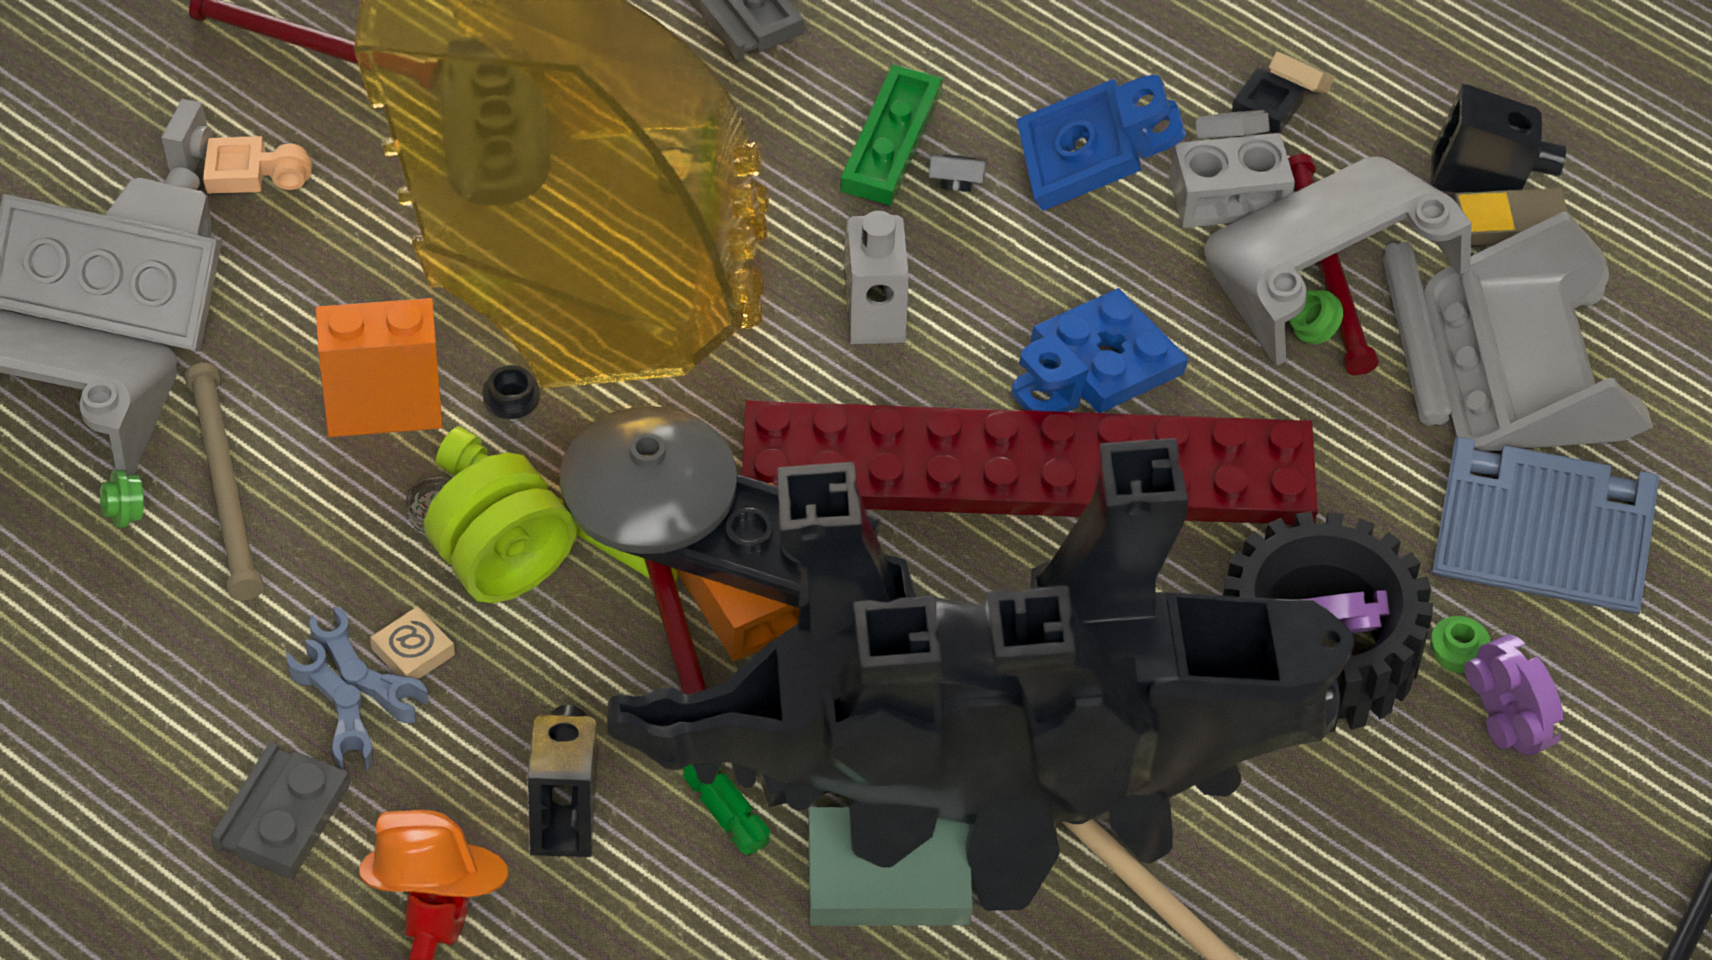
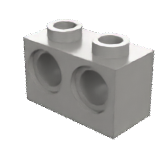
M1281 133L1246 135L1243 137L1214 140H1194L1178 143L1173 149L1169 180L1182 228L1234 223L1293 194L1295 181Z

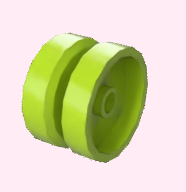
M509 452L485 457L464 468L448 481L436 495L424 519L425 537L438 554L449 565H452V572L467 592L478 602L492 604L514 599L538 586L555 572L567 557L577 536V526L572 520V515L552 491L548 490V484L524 455Z

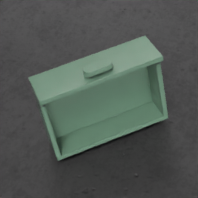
M809 807L810 926L970 925L972 915L971 867H969L965 848L969 824L938 818L932 838L893 867L881 868L857 857L852 851L849 807Z

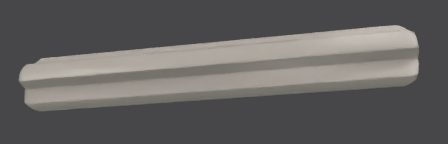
M1392 242L1385 247V254L1382 259L1419 419L1425 426L1434 424L1441 426L1449 421V414L1452 409L1414 249L1407 242L1400 244Z

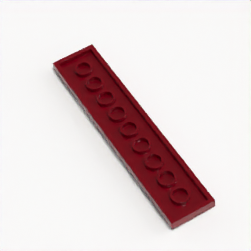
M745 400L742 476L768 484L772 482L774 486L778 487L779 467L854 462L856 484L865 510L1080 517L1089 505L1100 478V444L1176 438L1179 451V467L1183 471L1188 496V511L1185 521L1268 524L1282 518L1285 524L1294 525L1296 514L1312 512L1315 524L1318 513L1312 421Z

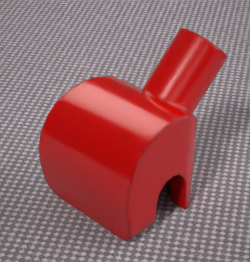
M409 891L404 936L413 938L408 960H434L438 943L453 945L457 941L465 923L469 897Z

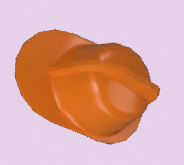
M434 810L390 811L380 814L376 823L375 850L365 856L359 865L360 879L369 887L381 891H415L454 897H474L490 894L501 888L509 877L507 864L497 854L485 848L467 844L462 829L447 815Z

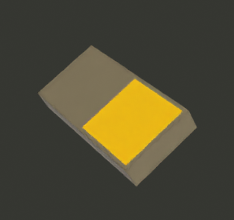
M1562 188L1455 193L1454 200L1472 223L1471 246L1495 245L1561 212H1568Z

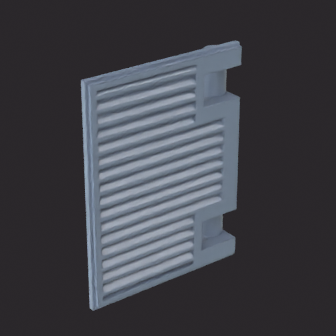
M1455 438L1432 575L1640 614L1660 476L1640 471L1638 479L1632 480L1611 476V465L1505 445L1500 455L1474 450L1475 440ZM1470 472L1498 477V480L1470 475ZM1607 498L1634 503V506L1607 501Z

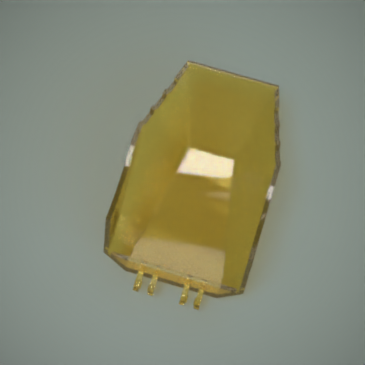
M361 0L354 51L371 108L383 107L392 137L384 138L383 148L386 156L398 155L407 187H399L398 197L401 206L413 205L421 234L413 235L412 244L430 288L443 287L467 302L490 320L516 346L530 365L541 388L685 375L738 329H749L759 325V322L762 320V307H760L759 298L763 295L764 281L762 280L761 271L747 264V259L755 258L756 242L765 240V237H767L765 214L769 209V196L766 186L753 180V175L761 173L759 145L757 141L749 142L743 120L728 91L710 67L683 40L658 20L627 0Z

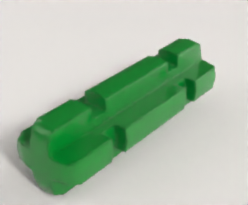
M693 765L683 768V778L694 792L702 793L699 799L724 831L734 834L731 840L743 854L753 855L768 845L770 842V829L759 815L750 814L753 810L752 806L725 773L719 774L717 772L713 783L704 784L698 779Z

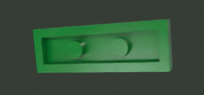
M894 64L891 65L841 175L840 192L892 206L941 95L942 77Z

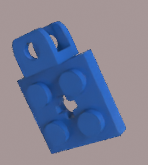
M1147 75L1120 86L1114 78L1017 119L1034 200L1042 211L1141 171L1138 152L1145 159L1175 146L1184 139L1186 131L1180 108L1174 100L1167 99L1165 85L1160 76ZM1148 94L1153 95V99L1148 105L1143 107L1139 105L1138 100ZM1160 121H1170L1169 126L1164 131L1159 133L1153 132V128ZM1081 138L1087 141L1081 149L1070 152L1076 148L1075 141Z
M1117 288L1033 327L1030 338L1031 344L1022 350L1019 359V365L1028 372L1022 374L1014 381L1011 396L1025 410L1069 412L1078 408L1082 396L1098 413H1102L1183 375L1189 358L1120 288ZM1100 346H1110L1117 349L1119 354L1111 349L1101 351L1099 348ZM1031 392H1045L1049 395L1050 399L1045 401L1037 400L1031 395Z

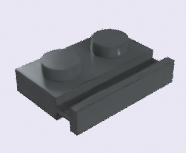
M690 0L737 61L745 59V53L756 49L759 53L804 34V18L789 0Z
M269 742L211 835L213 848L221 852L225 848L237 853L238 859L293 880L349 788V772L296 751L293 754H289L279 750L278 744Z

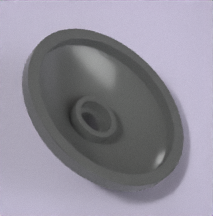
M659 406L626 408L595 420L585 427L571 442L565 452L560 469L562 500L576 525L588 536L606 546L640 554H655L678 550L706 537L727 516L732 507L737 488L735 460L723 437L709 424L689 413Z

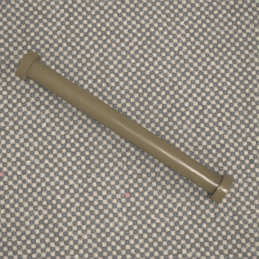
M198 363L186 370L185 380L187 388L194 392L225 543L231 573L227 580L228 593L234 600H251L263 592L264 586L262 576L254 571L216 389L220 384L219 370L214 364Z

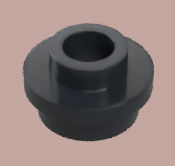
M505 365L497 368L491 373L483 387V402L486 408L495 416L504 419H517L530 414L537 407L540 399L539 385L528 370L517 365Z

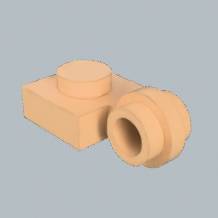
M262 136L208 138L203 181L207 194L261 192L263 175H269L273 183L282 189L295 190L302 187L310 178L312 161L307 155L306 150L296 144H283L277 147L274 152H266Z

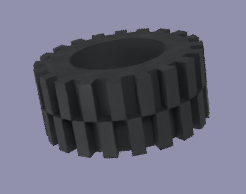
M1312 512L1296 514L1293 528L1288 529L1282 518L1267 524L1265 539L1256 532L1251 534L1244 541L1242 554L1236 551L1229 564L1222 596L1302 600L1364 592L1365 604L1374 603L1373 594L1376 591H1387L1390 615L1380 617L1381 627L1378 630L1371 631L1375 644L1364 653L1350 656L1341 673L1336 678L1340 693V708L1335 725L1329 732H1335L1338 719L1343 718L1347 719L1350 729L1353 730L1366 726L1370 709L1380 720L1392 712L1395 698L1403 702L1409 694L1413 678H1417L1432 620L1433 603L1428 602L1431 586L1427 576L1417 578L1421 563L1412 552L1401 558L1398 556L1401 541L1388 532L1379 541L1372 537L1374 524L1359 518L1356 528L1353 529L1342 526L1344 514L1328 512L1325 524H1314Z

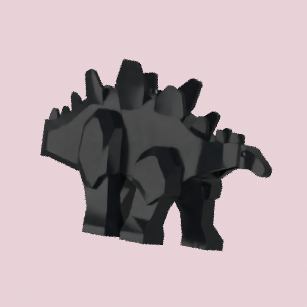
M1176 438L1100 444V478L1089 505L1052 560L1031 569L1029 590L1020 593L1009 591L986 592V604L980 605L936 598V596L917 597L906 560L883 553L869 522L856 484L854 462L779 467L778 489L781 546L805 566L802 568L799 623L764 647L723 684L693 694H684L671 687H664L644 696L622 694L612 696L607 703L608 733L614 739L643 752L665 769L678 771L688 765H693L698 779L704 784L713 783L719 769V763L727 762L732 763L736 781L744 788H751L756 783L757 772L767 775L776 781L784 782L786 803L790 808L797 811L808 809L827 790L849 797L852 851L857 857L881 868L893 867L932 838L938 818L969 824V833L965 843L966 857L969 867H971V875L980 905L987 911L1022 910L1030 904L1059 857L1060 846L1055 822L1083 824L1092 819L1109 818L1111 828L1141 863H1152L1168 855L1173 848L1170 797L1193 786H1196L1204 795L1230 796L1240 786L1242 780L1239 762L1274 750L1321 741L1335 725L1340 708V693L1336 678L1351 656L1353 636L1345 624L1329 610L1313 600L1263 599L1156 592V578L1182 528L1188 511V496L1183 471L1179 467V451ZM1333 639L1339 645L1328 648L1321 645L1320 641Z

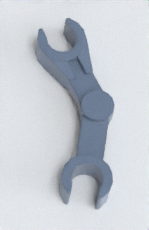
M333 607L334 620L338 628L329 632L321 630L318 627L315 616L311 615L309 622L311 638L320 643L325 651H329L341 673V678L347 684L358 688L359 691L372 696L397 721L414 723L416 721L414 707L407 703H402L400 700L405 697H413L419 702L428 705L427 688L424 683L412 677L390 674L382 675L367 668L366 664L359 660L349 641V620L347 614L342 609Z
M306 639L307 655L315 662L310 665H300L291 654L287 653L289 676L298 684H313L334 704L339 719L332 745L335 767L344 770L342 757L344 753L349 750H359L364 753L365 770L368 771L373 764L374 756L372 742L360 719L361 696L359 689L347 684L327 665L325 649L320 643Z

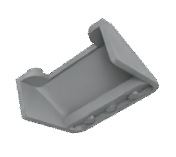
M1368 157L1216 231L1208 238L1205 244V261L1275 366L1286 362L1285 322L1296 317L1306 304V286L1298 271L1407 218L1417 233L1426 239L1436 242L1456 272L1461 275L1470 270L1472 223L1450 196L1387 158Z
M1561 212L1470 256V270L1461 275L1456 272L1453 266L1443 269L1432 277L1425 288V300L1452 409L1451 415L1457 437L1475 440L1474 450L1484 452L1502 451L1504 445L1529 449L1619 442L1653 428L1646 405L1637 396L1627 393L1614 378H1607L1595 384L1575 308L1581 305H1594L1603 297L1609 278V269L1604 253L1568 212Z
M0 310V373L83 390L80 399V411L84 423L94 431L109 434L115 469L124 470L126 475H134L177 376L178 366L174 352L168 346L158 342Z

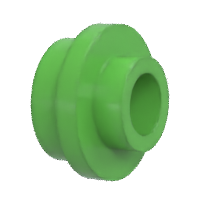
M1306 291V304L1303 310L1296 317L1289 320L1294 334L1303 342L1311 345L1327 341L1335 334L1343 318L1341 301L1329 291Z
M113 470L110 482H103L100 488L102 514L104 517H112L116 528H127L129 522L141 521L143 517L144 498L141 479L139 475H126L124 470Z
M1451 616L1441 620L1434 627L1430 645L1437 662L1443 668L1451 672L1464 673L1465 663L1476 658L1478 649L1490 642V637L1486 629L1479 622L1464 616ZM1455 639L1464 640L1467 643L1457 642Z

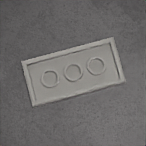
M3 194L0 207V308L198 351L202 348L222 240Z

